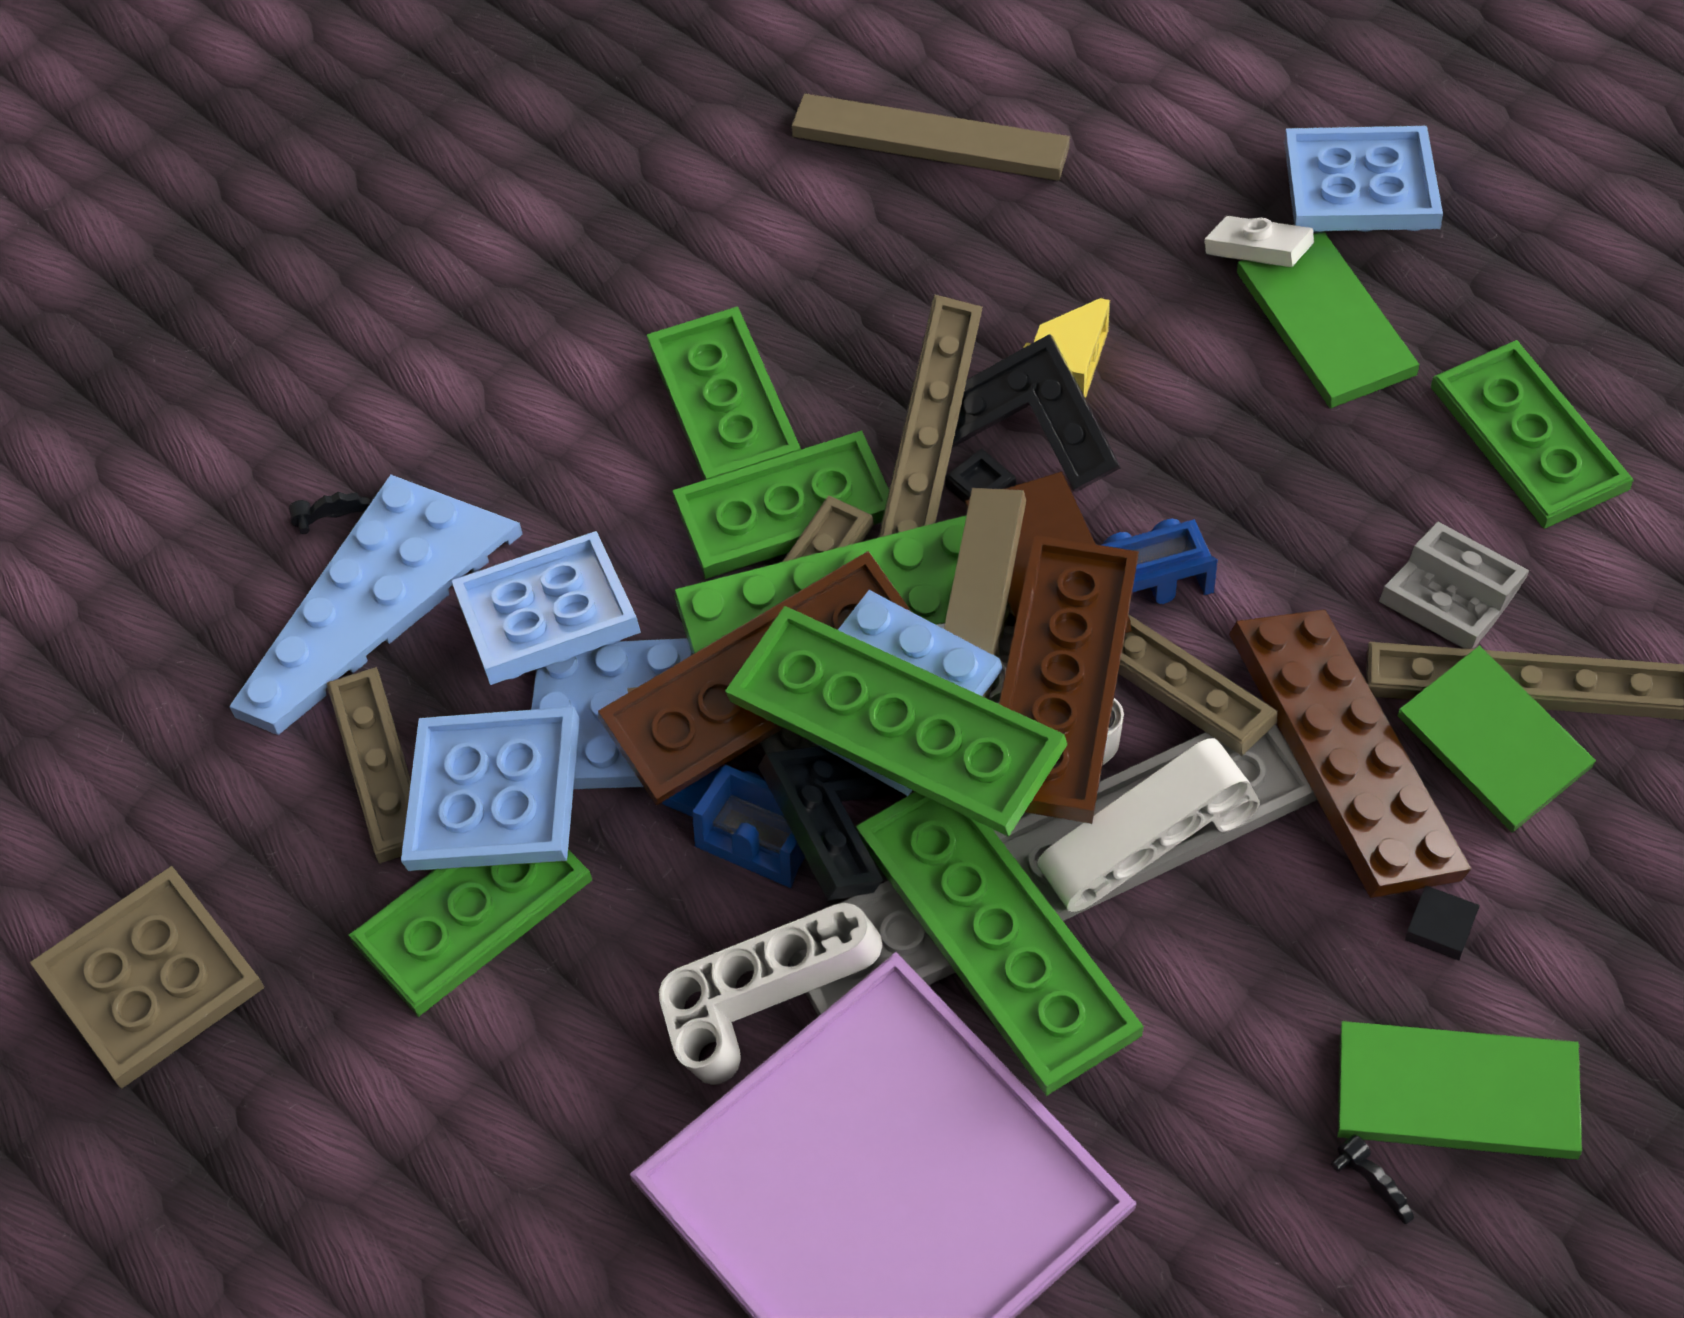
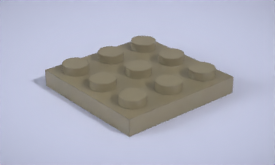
M170 866L30 962L121 1089L265 988L257 974L173 866Z

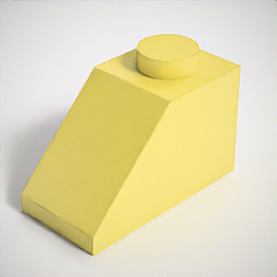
M1102 298L1041 324L1034 340L1036 342L1048 334L1054 337L1085 399L1108 334L1110 300ZM1026 342V344L1024 345V348L1027 347L1028 345L1032 344V343H1027V342Z

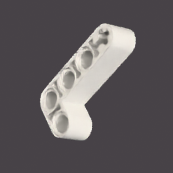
M1215 738L1206 739L1186 750L1095 814L1092 824H1081L1051 845L1040 856L1037 862L1038 868L1067 910L1071 912L1080 911L1100 900L1211 821L1221 832H1228L1242 825L1256 813L1260 806V801L1250 782L1220 742Z
M840 903L673 970L661 983L659 1000L672 1047L678 1061L704 1083L715 1085L726 1082L736 1073L741 1061L740 1049L732 1022L864 970L874 964L880 956L882 949V939L878 930L860 908L854 904ZM849 933H851L852 940L850 941L848 936ZM821 943H822V945L827 949L826 952H825V950L821 947ZM807 949L806 956L801 963L788 967L789 959L794 953ZM754 970L750 982L744 987L736 988V983L740 976L747 971ZM701 991L700 999L696 1005L689 1009H684L688 997L695 992ZM711 1042H716L713 1054L706 1060L699 1061V1055L704 1046Z

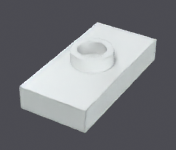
M1226 216L1205 238L1206 254L1293 267L1314 243L1313 228L1275 223L1266 218L1246 219Z

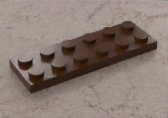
M1039 535L1033 536L999 704L1063 733L1067 741V747L1025 813L1093 823L1139 551Z
M869 551L598 710V719L656 806L783 729V727L730 702L725 690L784 606L837 630L868 590L911 611Z
M1326 610L1236 621L1229 636L1265 703L1277 711V725L1369 897L1374 898L1425 888V885L1433 887L1462 881L1471 870L1470 865Z

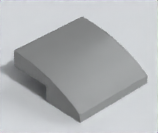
M1437 522L1414 546L1409 561L1384 586L1379 602L1464 649H1474L1511 602L1527 578L1529 570L1448 526Z

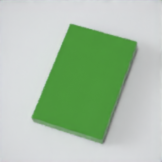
M1480 645L1399 709L1398 717L1511 833L1516 831L1589 771L1596 761Z

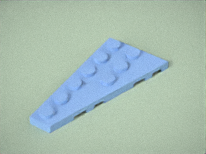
M390 475L229 706L234 717L276 735L282 733L327 696V682L340 678L348 670L355 673L368 662L366 655L383 641L390 644L450 595L449 587L453 585L451 580L463 577L470 570L473 573L479 571L489 562L487 557L504 542L510 545L523 535L520 523Z

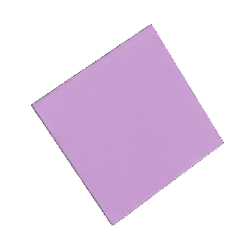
M897 952L630 1173L631 1180L750 1318H1016L1133 1212L1137 1204Z

